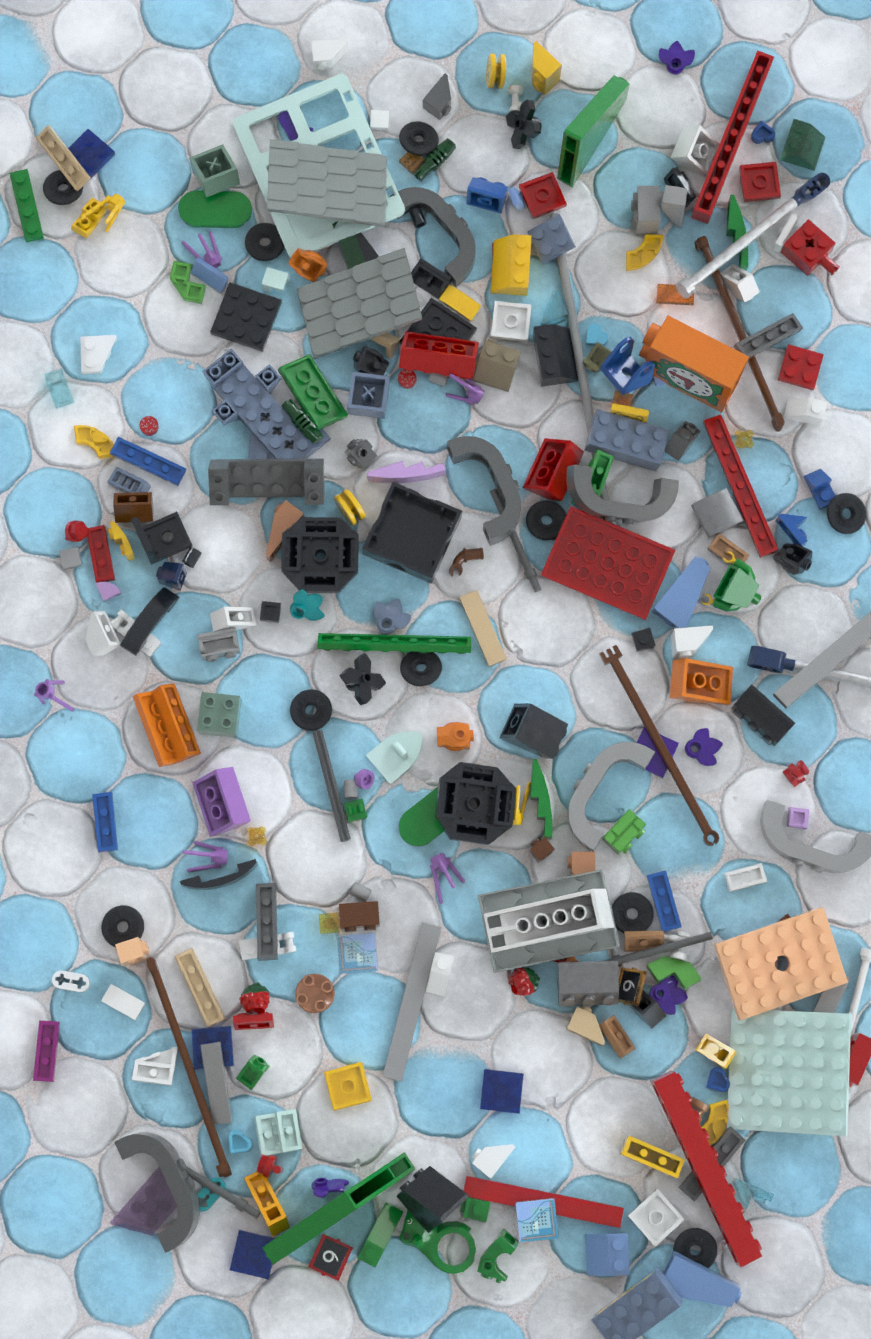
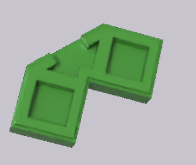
M174 261L170 274L171 282L184 301L202 304L206 285L189 282L192 264Z
M662 956L647 965V969L657 983L674 974L684 990L700 982L702 979L690 962Z

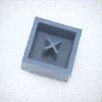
M352 372L347 404L348 414L385 419L390 376Z

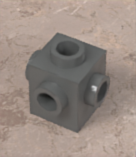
M353 439L347 445L348 449L345 451V454L348 456L347 460L353 466L356 465L361 469H365L377 457L376 453L372 450L373 446L366 439Z

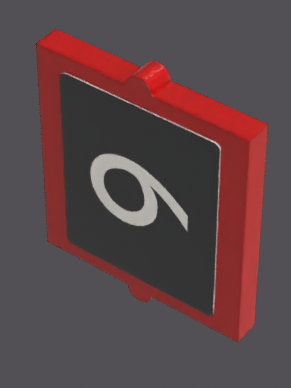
M323 1234L308 1267L320 1272L322 1276L327 1275L339 1281L353 1247L340 1242V1239H334Z

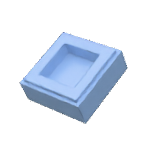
M515 187L508 189L513 206L518 210L524 209L525 203L521 192Z

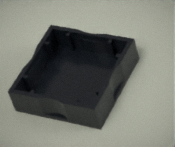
M392 482L383 501L379 517L372 525L362 547V554L432 584L462 518V510L441 501L426 498L417 491Z

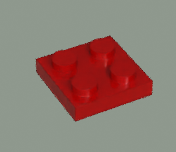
M776 162L740 165L739 172L744 202L781 198Z
M553 172L519 184L520 192L532 219L567 206Z
M788 344L778 381L814 390L824 354Z

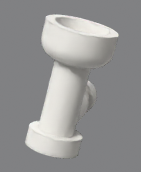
M511 85L509 86V94L512 96V104L509 112H519L520 106L523 103L519 102V96L523 94V87Z
M678 931V935L664 932V940L671 942L689 938L690 936L689 933ZM685 947L673 951L671 958L686 961Z

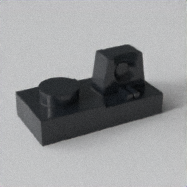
M675 167L664 177V181L669 186L688 189L686 208L697 196L688 184L689 178H687L684 171H679Z

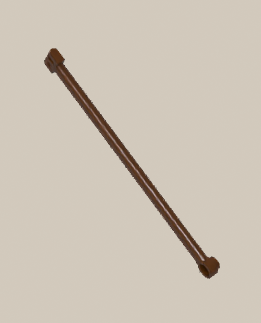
M706 236L697 238L694 242L695 248L703 253L706 263H709L714 257ZM718 269L712 274V277L739 341H742L747 336ZM754 356L748 359V363L771 415L772 425L775 431L780 432L785 423L782 414L778 412Z
M613 646L614 655L610 648L606 650L608 658H606L604 652L599 653L604 665L611 664L702 830L704 843L707 846H714V843L716 845L719 842V834L711 829L622 667L619 658L623 655L618 646ZM709 835L713 836V843L707 840Z
M149 957L146 961L149 971L152 974L219 1165L216 1166L219 1177H228L232 1175L160 975L159 967L156 960Z

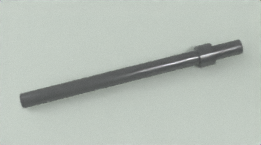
M493 489L490 493L501 515L504 511V504L497 489ZM514 530L510 538L524 567L525 577L530 581L534 592H539L542 589L536 578L537 573L531 567L518 535Z
M708 932L623 956L615 955L611 959L604 961H618V967H620L623 963L709 941L713 937L712 933Z
M186 1166L185 1170L193 1180L235 1205L237 1210L245 1211L256 1219L259 1217L261 1212L249 1205L248 1201L242 1197L239 1199Z

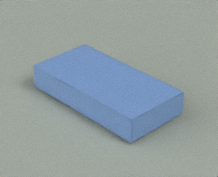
M198 257L194 261L191 274L222 293L225 290L228 276Z

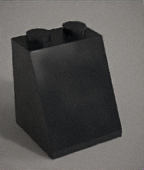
M531 703L514 704L499 738L545 759H553L559 752L561 740L566 736L568 723Z
M431 1166L425 1170L420 1168L413 1175L415 1179L411 1183L407 1180L399 1188L401 1192L396 1196L428 1233L442 1223L469 1197L467 1193Z

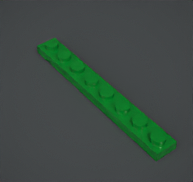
M318 633L317 649L325 651L361 650L363 652L399 651L402 653L410 651L465 654L471 653V637Z

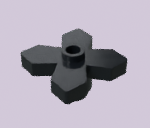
M525 100L521 104L519 112L511 111L506 115L507 126L515 128L511 137L514 149L522 148L526 144L527 136L535 138L541 133L542 123L537 117L533 116L536 110L533 100Z
M366 653L359 655L354 660L355 669L350 667L340 674V678L345 683L347 689L355 692L354 697L361 706L367 704L372 699L371 690H380L386 684L381 674L371 673V660Z

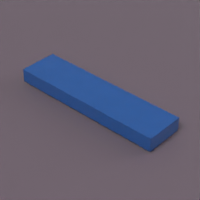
M119 436L110 451V455L176 486H179L187 470Z

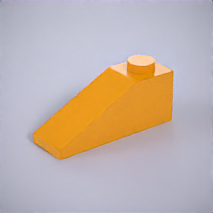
M258 1172L245 1177L244 1180L272 1237L289 1229L290 1225L287 1216L267 1178Z

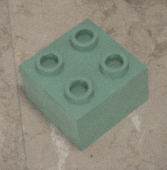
M223 144L189 158L192 172L206 197L240 184L238 170Z
M201 692L197 724L198 733L237 738L241 697Z

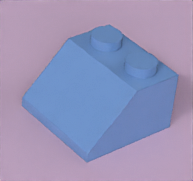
M628 1233L585 1234L588 1276L630 1275Z

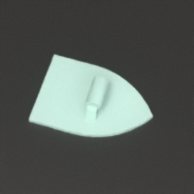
M408 731L391 735L365 756L391 785L408 771L417 760L422 746V733Z

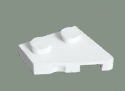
M117 335L80 337L82 375L101 374L105 367V362L111 354V349L114 343L117 342Z
M172 1047L169 1050L136 1059L132 1081L172 1086L178 1047Z

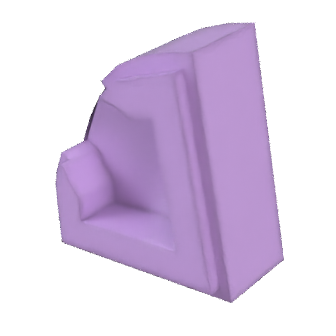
M96 583L104 602L121 594L120 590L112 583Z

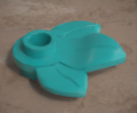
M299 590L294 594V602L290 606V612L294 618L302 619L305 617L310 621H316L325 617V614L319 609L323 602V596L316 593L307 595L305 590Z

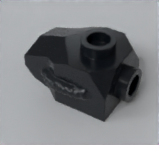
M366 346L360 351L357 350L353 357L354 369L360 373L384 376L390 363L383 358L380 352Z
M786 543L773 556V559L780 563L787 572L793 575L802 574L805 570H809L812 565V551L797 543Z

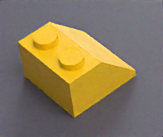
M535 41L532 52V86L536 91L545 95L560 82L562 64Z

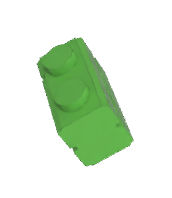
M628 809L603 836L602 840L618 855L622 851L626 854L633 846L630 842L635 837L639 839L646 832L643 829L646 823Z

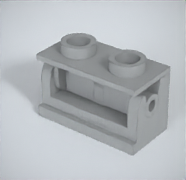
M236 628L197 634L201 657L206 662L217 661L219 657H225L226 659L234 658L237 656L236 654H241Z

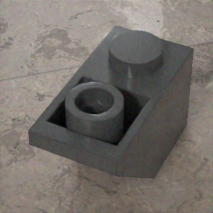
M685 421L674 432L664 452L679 461L701 431L693 423Z

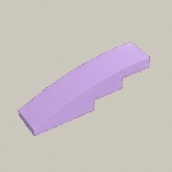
M403 461L367 472V479L371 482L381 483L417 482L444 476L446 469L443 463L425 469L423 462L405 468Z

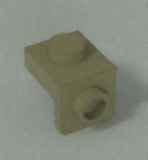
M596 342L587 358L583 360L586 363L585 367L592 372L601 371V365L612 351L601 343Z

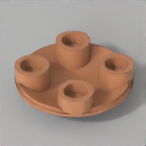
M308 974L300 980L296 987V1001L303 1010L309 1013L323 1012L331 1006L334 1000V986L324 975Z

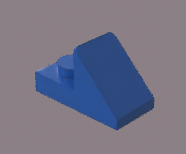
M822 469L805 475L804 479L819 509L828 507L830 501L835 497L830 486L832 479Z
M789 514L778 515L775 521L794 544L797 543L805 546L808 541L806 539L807 535L802 529L797 527L803 524L807 517Z

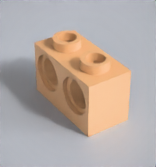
M139 937L115 944L120 963L125 967L148 959L147 954L150 951L147 942L142 941Z

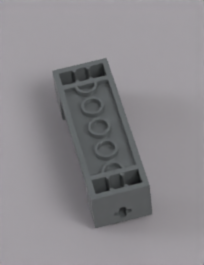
M210 459L208 468L210 505H229L231 497H305V505H324V459Z

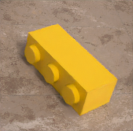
M632 1136L626 1137L620 1152L622 1156L677 1179L685 1162L683 1158Z

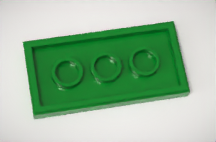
M310 354L278 368L279 374L301 409L316 423L319 430L347 418L346 410Z

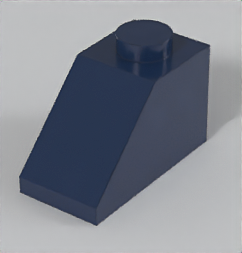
M164 562L162 567L159 566L156 573L159 584L181 591L187 575L184 564Z

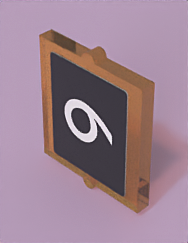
M634 967L632 969L621 968L618 1002L626 1006L629 1004L639 1006L646 979V971L637 970Z

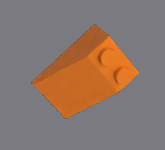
M688 658L673 660L670 698L730 705L733 667Z

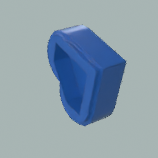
M763 121L759 122L751 134V140L755 144L772 142L775 137L774 129Z
M721 1067L713 1068L709 1073L706 1088L719 1092L728 1091L730 1082L725 1077V1071Z

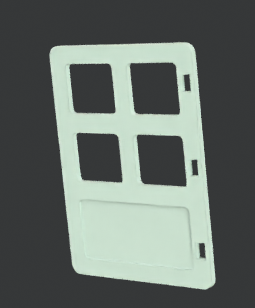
M338 74L240 115L233 121L234 128L266 204L268 201L267 168L269 167V151L265 153L259 152L250 127L283 111L289 113L298 134V138L293 140V142L320 146L355 131L365 153L381 154L350 81L345 74ZM338 91L349 117L311 132L301 111V105L331 92ZM350 93L353 101L346 102L344 95ZM370 140L373 148L367 150L364 142ZM388 168L386 190L391 188L394 196L388 198L386 193V222L402 216L405 212L404 204ZM270 212L290 258L297 248L316 252L338 243L342 239L376 227L338 221L335 228H333L332 224L336 222L335 220Z

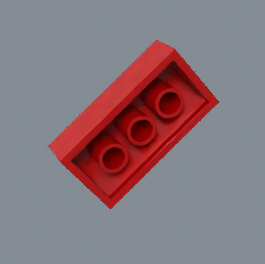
M405 331L400 352L399 368H403L406 371H422L426 374L437 373L442 376L453 374L462 379H473L479 342Z

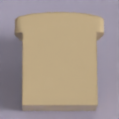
M387 332L373 337L371 340L386 347V357L392 359L399 345L400 338Z

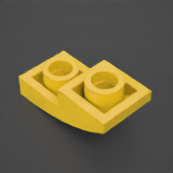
M91 198L82 208V214L100 202ZM104 204L83 219L79 216L72 224L71 230L88 238L105 214L107 205Z
M450 284L438 299L468 321H472L481 308L479 303Z
M114 521L110 522L111 528L108 529L110 539H114L116 545L120 544L122 556L126 555L128 561L135 559L132 547L124 532Z

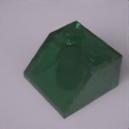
M793 119L780 160L815 171L826 137L812 124Z

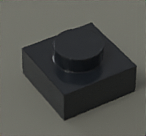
M262 601L260 621L279 623L281 603Z
M650 628L631 634L637 652L656 646Z

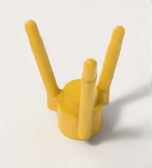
M114 194L112 197L108 195L103 201L80 217L82 219L107 203V209L111 212L105 220V223L108 224L105 232H108L121 212V208L126 204V201L119 194Z
M531 782L527 783L521 810L519 809L520 786L517 785L513 825H522Z

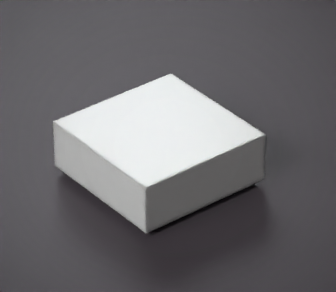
M371 110L370 129L388 131L389 111Z

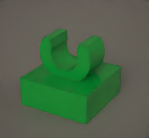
M363 798L344 803L349 823L367 818Z

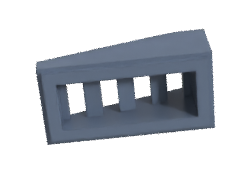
M118 467L115 468L107 481L109 485L124 493L148 492L151 488V485L146 480ZM122 474L123 476L120 479L119 483H116L118 478Z

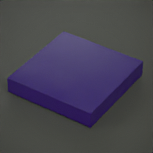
M644 727L637 743L655 751L645 771L664 778L668 768ZM660 734L673 758L679 743Z

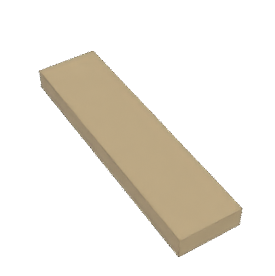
M47 125L36 139L74 189L79 191L90 180V176L53 128Z
M475 590L459 597L488 667L505 661L507 658L478 591Z
M193 948L174 956L207 1028L226 1020Z

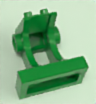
M503 1228L497 1238L482 1254L477 1272L487 1279L496 1278L497 1283L505 1282L508 1275L498 1267L497 1257L503 1253L511 1255L516 1250L519 1241Z

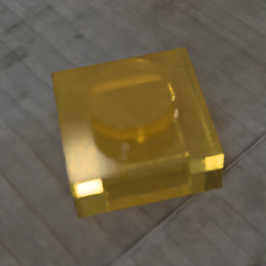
M338 912L319 914L320 934L340 933Z

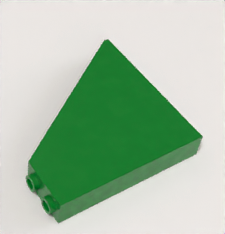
M613 75L563 133L557 179L572 188L627 100L630 84L624 78Z
M402 1153L262 1247L267 1257L274 1265L415 1170V1167L406 1153Z

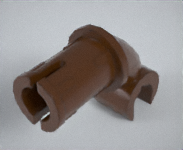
M463 548L454 558L449 574L453 577V569L456 568L459 570L460 576L463 572L461 566L463 562L483 560V548Z

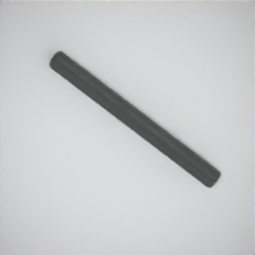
M317 730L313 732L316 749L340 841L346 842L351 837L322 730Z

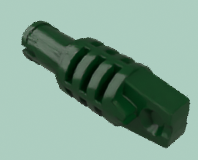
M448 138L440 143L424 159L423 165L413 173L415 178L422 182L431 171H436L456 149L455 143Z
M291 399L286 400L281 407L290 415L292 423L295 424L296 428L312 443L320 442L324 436L316 426V423L313 422L304 410L298 409Z

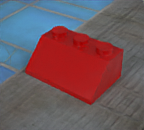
M544 438L522 488L548 500L562 501L568 489L566 480L567 467L579 465L584 451L570 440Z

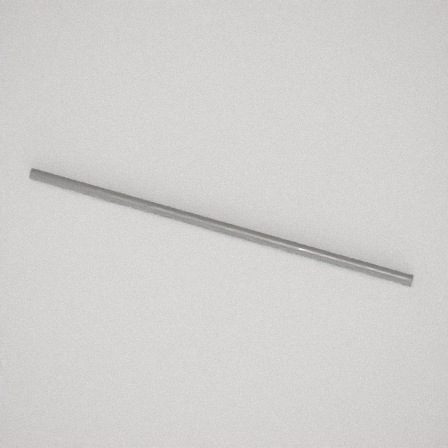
M551 213L549 215L550 219L558 215V213ZM564 253L557 257L587 432L589 433L594 412L586 367L583 362L584 356L566 254ZM605 482L600 498L609 500Z

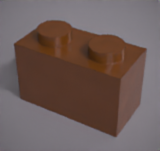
M152 492L114 493L115 523H128L135 517H138L140 522H153Z
M378 901L339 904L340 928L345 929V932H356V928H364V931L376 930V927L380 926Z

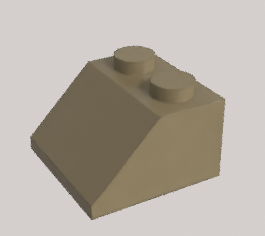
M485 340L473 381L509 392L521 351Z

